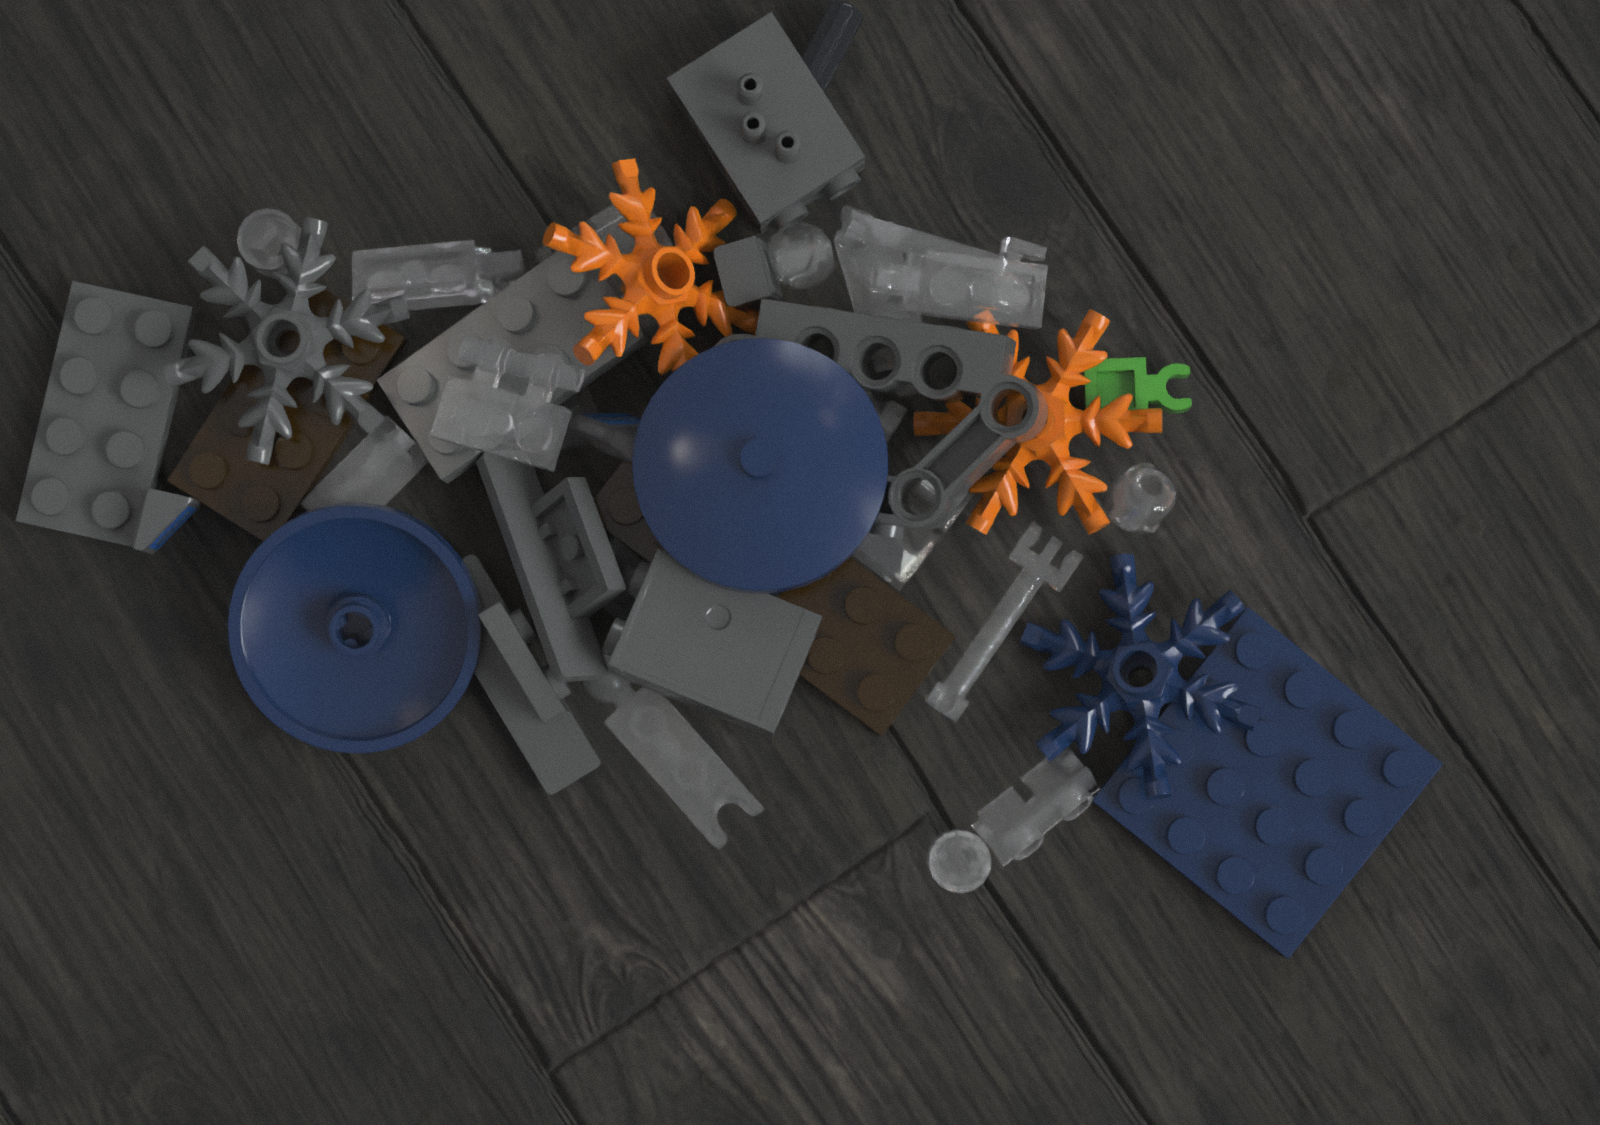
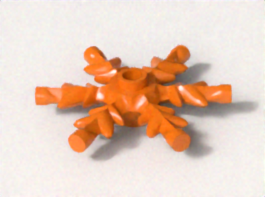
M635 158L626 159L611 164L615 179L622 190V195L610 192L609 199L619 213L628 221L617 225L623 232L635 239V247L632 252L621 254L615 239L610 234H607L604 244L594 229L584 221L579 222L580 236L555 222H552L547 227L543 236V245L577 257L570 266L573 272L581 273L600 268L597 281H603L614 273L622 279L620 290L624 293L623 299L610 296L603 297L602 299L610 309L591 310L584 314V319L595 326L593 330L573 347L575 357L584 365H592L608 345L611 346L613 353L617 357H621L625 350L627 331L629 330L635 338H638L640 329L638 316L648 314L653 316L659 325L651 344L663 343L658 361V373L664 375L670 369L674 372L685 362L698 355L696 350L685 340L695 337V334L678 322V314L683 307H692L698 322L703 327L706 325L707 317H709L717 330L725 337L732 334L731 324L755 336L759 311L748 307L735 308L729 306L725 301L723 290L712 292L714 280H708L699 287L694 285L695 271L692 263L700 265L709 264V261L702 253L714 252L716 247L726 244L716 235L737 216L736 208L730 201L719 199L702 219L699 210L695 206H691L687 213L685 232L678 224L674 225L673 236L675 246H662L654 236L662 217L650 219L655 202V189L649 187L644 192L641 191Z
M1089 309L1074 338L1064 328L1058 331L1057 349L1059 362L1046 356V363L1051 378L1043 384H1033L1043 393L1048 404L1047 423L1035 438L1026 442L1016 443L1006 452L1005 457L1000 458L991 467L996 471L981 477L968 489L970 493L983 495L965 523L987 535L1002 506L1010 516L1016 515L1018 509L1017 483L1029 488V481L1024 467L1033 460H1042L1051 467L1045 486L1048 488L1058 482L1057 511L1059 515L1064 516L1073 505L1088 535L1099 531L1110 523L1104 510L1092 494L1107 491V485L1100 479L1079 470L1087 466L1091 461L1070 456L1069 442L1074 436L1085 433L1095 446L1100 447L1101 433L1120 447L1130 449L1133 445L1128 432L1162 433L1163 415L1162 408L1128 410L1133 398L1130 393L1119 396L1102 409H1100V395L1095 397L1084 411L1076 409L1071 405L1069 401L1070 387L1085 385L1091 382V380L1080 373L1102 363L1108 356L1105 351L1093 350L1095 344L1110 323L1108 318ZM983 311L966 322L969 330L999 334L988 311ZM1012 329L1006 335L1016 341L1011 375L1029 382L1024 376L1030 362V356L1017 363L1019 338L1018 332ZM1021 393L1007 395L1005 405L998 410V417L1005 427L1017 425L1025 418L1027 413L1025 397ZM977 397L975 401V408L980 403V399ZM958 401L955 403H945L948 412L915 411L913 419L914 435L949 434L973 409L965 403Z

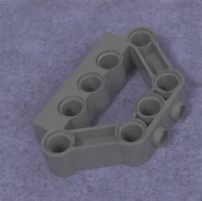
M761 299L755 336L731 334L721 339L715 345L718 346L743 339L767 338L789 341L811 348L816 341L829 338L834 346V357L832 360L846 370L860 385L882 394H892L910 385L914 386L922 395L941 403H955L964 399L967 395L980 396L979 405L914 468L902 471L897 476H891L888 471L883 504L870 531L871 534L903 539L904 527L925 530L936 529L946 524L954 515L958 499L1016 443L1026 442L1035 438L1044 428L1048 418V404L1043 393L1026 380L1011 375L1016 341L1005 335L966 330L946 325L913 322L887 316L847 312L828 307H815ZM889 347L895 355L894 369L888 377L875 380L869 372L870 358L875 351ZM942 357H952L957 366V375L954 382L944 389H934L929 380V371L932 364ZM1011 393H1021L1027 402L1025 418L1017 425L1005 427L998 417L999 404L1005 396ZM928 480L934 487L936 500L928 512L917 515L909 506L908 495L910 489L916 483Z

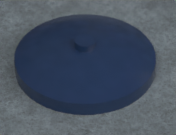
M767 338L743 339L715 346L696 355L681 365L661 384L647 405L637 429L632 458L633 482L640 510L650 531L666 553L681 567L694 576L723 589L752 594L778 593L809 585L825 577L847 561L861 546L870 533L883 504L888 474L887 445L879 416L871 400L857 381L839 364L827 356L797 343Z
M344 502L315 508L296 516L275 530L254 551L241 571L233 590L229 606L228 640L235 670L244 689L259 710L276 726L298 740L318 748L342 753H371L395 748L415 740L435 727L451 712L465 692L478 662L483 634L482 621L478 614L482 612L478 593L467 567L458 553L437 531L414 516L395 508L365 502Z

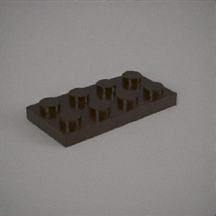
M327 288L308 298L310 311L318 317H329L335 301L338 299L342 303L343 311L347 309L350 303ZM385 324L377 326L385 336V340L381 343L367 341L351 335L354 349L348 348L338 340L333 339L327 343L323 350V356L327 365H350L341 376L366 380L373 385L371 391L360 395L366 402L370 401L379 387L376 380L389 371L408 341L404 336ZM295 331L285 332L279 339L280 350L285 354L295 352L300 343V338ZM244 365L238 380L235 383L232 380L230 381L167 481L260 540L265 541L268 536L284 523L296 517L355 423L344 412L339 425H333L327 412L324 394L313 403V381L304 377H297L286 388L296 402L297 408L283 405L292 428V438L285 439L279 433H275L269 465L246 460L245 455L254 426L239 428L237 423L241 416L260 400L246 396L247 393L265 384L263 371L258 366Z

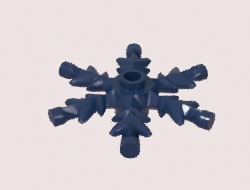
M1127 553L1118 554L1109 559L1115 591L1101 589L1099 591L1103 602L1118 616V618L1105 620L1108 625L1122 632L1121 641L1116 648L1101 650L1096 635L1092 630L1085 643L1077 629L1067 619L1060 621V634L1032 622H1028L1020 644L1051 654L1042 665L1045 670H1058L1077 665L1072 678H1078L1094 670L1102 679V688L1097 696L1081 693L1075 694L1083 706H1068L1051 710L1050 716L1061 722V724L1037 740L1035 745L1049 762L1060 755L1074 741L1077 742L1080 754H1086L1091 747L1097 725L1108 734L1110 730V713L1117 710H1126L1133 716L1136 723L1126 733L1123 741L1137 739L1127 759L1126 770L1133 772L1142 766L1146 799L1160 800L1171 797L1165 762L1174 765H1180L1182 762L1178 752L1162 736L1176 733L1173 728L1158 720L1159 711L1164 704L1180 702L1188 722L1192 718L1194 710H1196L1206 726L1215 734L1221 733V718L1251 731H1254L1262 708L1230 698L1238 689V683L1222 682L1204 687L1208 673L1202 674L1189 682L1184 680L1178 673V664L1183 656L1200 659L1206 658L1197 646L1218 645L1230 641L1231 636L1218 628L1236 617L1246 608L1232 590L1222 595L1205 611H1203L1200 599L1194 598L1188 607L1182 628L1172 618L1170 621V639L1163 642H1154L1146 635L1144 629L1154 619L1157 612L1143 613L1152 596L1154 583L1148 581L1138 587L1134 555ZM1139 670L1147 671L1153 676L1152 682L1143 687H1132L1129 683L1132 674Z

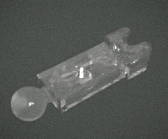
M603 654L605 662L608 667V663L611 656L608 654ZM609 667L608 673L600 679L582 681L585 691L591 698L603 703L612 702L617 708L604 721V724L717 850L721 849L728 839L727 834L720 827L717 819L718 811L723 805L728 803L737 804L751 816H756L765 809L664 695L645 687L635 692L630 686L631 681L610 673Z

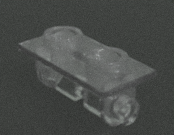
M387 415L379 428L370 436H366L305 497L301 504L308 511L344 502H365L386 506L429 461L419 445Z
M1069 748L1051 762L1045 758L1021 777L1024 784L1034 794L1026 803L1010 786L977 812L980 819L971 826L984 843L988 844L1003 867L1013 859L1019 861L1034 853L1043 843L1044 834L1062 819L1064 821H1071L1081 815L1091 805L1093 801L1092 795L1100 789L1087 766L1084 767Z

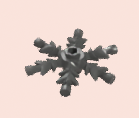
M304 217L297 250L288 243L281 244L282 258L290 277L276 274L277 280L287 293L284 299L276 305H269L260 301V279L249 288L246 270L240 257H234L228 270L206 246H202L188 261V265L213 286L202 291L200 297L211 303L232 306L223 317H246L250 326V332L246 339L240 343L235 342L225 334L219 333L222 347L202 340H189L188 346L196 356L162 364L164 377L170 388L203 377L201 391L206 394L219 384L228 371H230L233 383L238 380L244 365H255L263 371L265 384L249 391L246 395L260 400L250 407L237 423L239 428L254 426L245 455L246 460L269 465L275 433H279L285 439L292 438V428L283 405L297 408L296 402L286 389L289 383L297 377H304L313 381V403L324 394L327 412L333 425H339L345 412L367 436H370L385 420V417L360 396L371 391L373 385L366 380L341 376L350 365H327L323 356V350L327 343L333 339L338 340L348 348L354 349L351 335L371 342H383L385 336L377 326L409 319L408 306L403 294L370 305L372 292L367 288L354 298L345 311H343L342 303L338 299L335 301L329 317L315 316L310 311L308 298L324 291L327 286L313 282L323 275L336 259L334 254L319 256L328 223L322 220ZM288 331H295L300 338L299 346L292 354L283 353L279 347L280 337Z

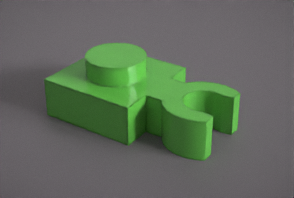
M1146 357L1109 358L1095 367L1082 372L1083 376L1091 380L1090 383L1083 385L1084 410L1099 395L1101 400L1100 409H1102L1119 396L1127 393L1133 396L1128 410L1147 409L1148 404H1157L1165 412L1178 414L1189 410L1192 406L1191 398L1175 399L1166 390V383L1170 379L1189 377L1190 366L1185 364H1170L1161 369L1157 375H1147Z

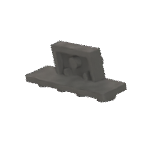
M484 452L476 459V464L553 678L559 683L600 679L608 673V667L589 617L627 588L586 478L566 477L544 495L528 453Z
M470 554L463 558L462 561L467 567L478 593L482 612L478 616L482 621L483 630L481 650L474 673L546 793L550 795L556 794L597 769L601 765V760L563 699L572 694L567 682L559 683L555 681L549 664L543 666L531 646L540 639L529 619L521 608L511 613L479 558L474 554Z

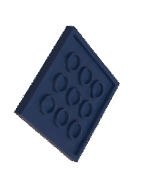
M1246 607L1225 632L1231 636L1230 641L1214 645L1206 655V658L1202 660L1186 681L1189 682L1202 674L1208 673L1204 687L1222 682L1238 683V689L1230 698L1262 708L1255 730L1245 729L1221 718V733L1215 734L1206 726L1196 710H1194L1192 718L1188 722L1180 702H1169L1159 714L1158 720L1170 726L1176 732L1162 736L1174 747L1182 759L1180 765L1165 762L1171 797L1160 800L1146 799L1143 767L1141 766L1133 772L1126 770V762L1131 752L1130 750L1090 801L1284 958L1289 959L1442 767L1443 763L1252 609Z

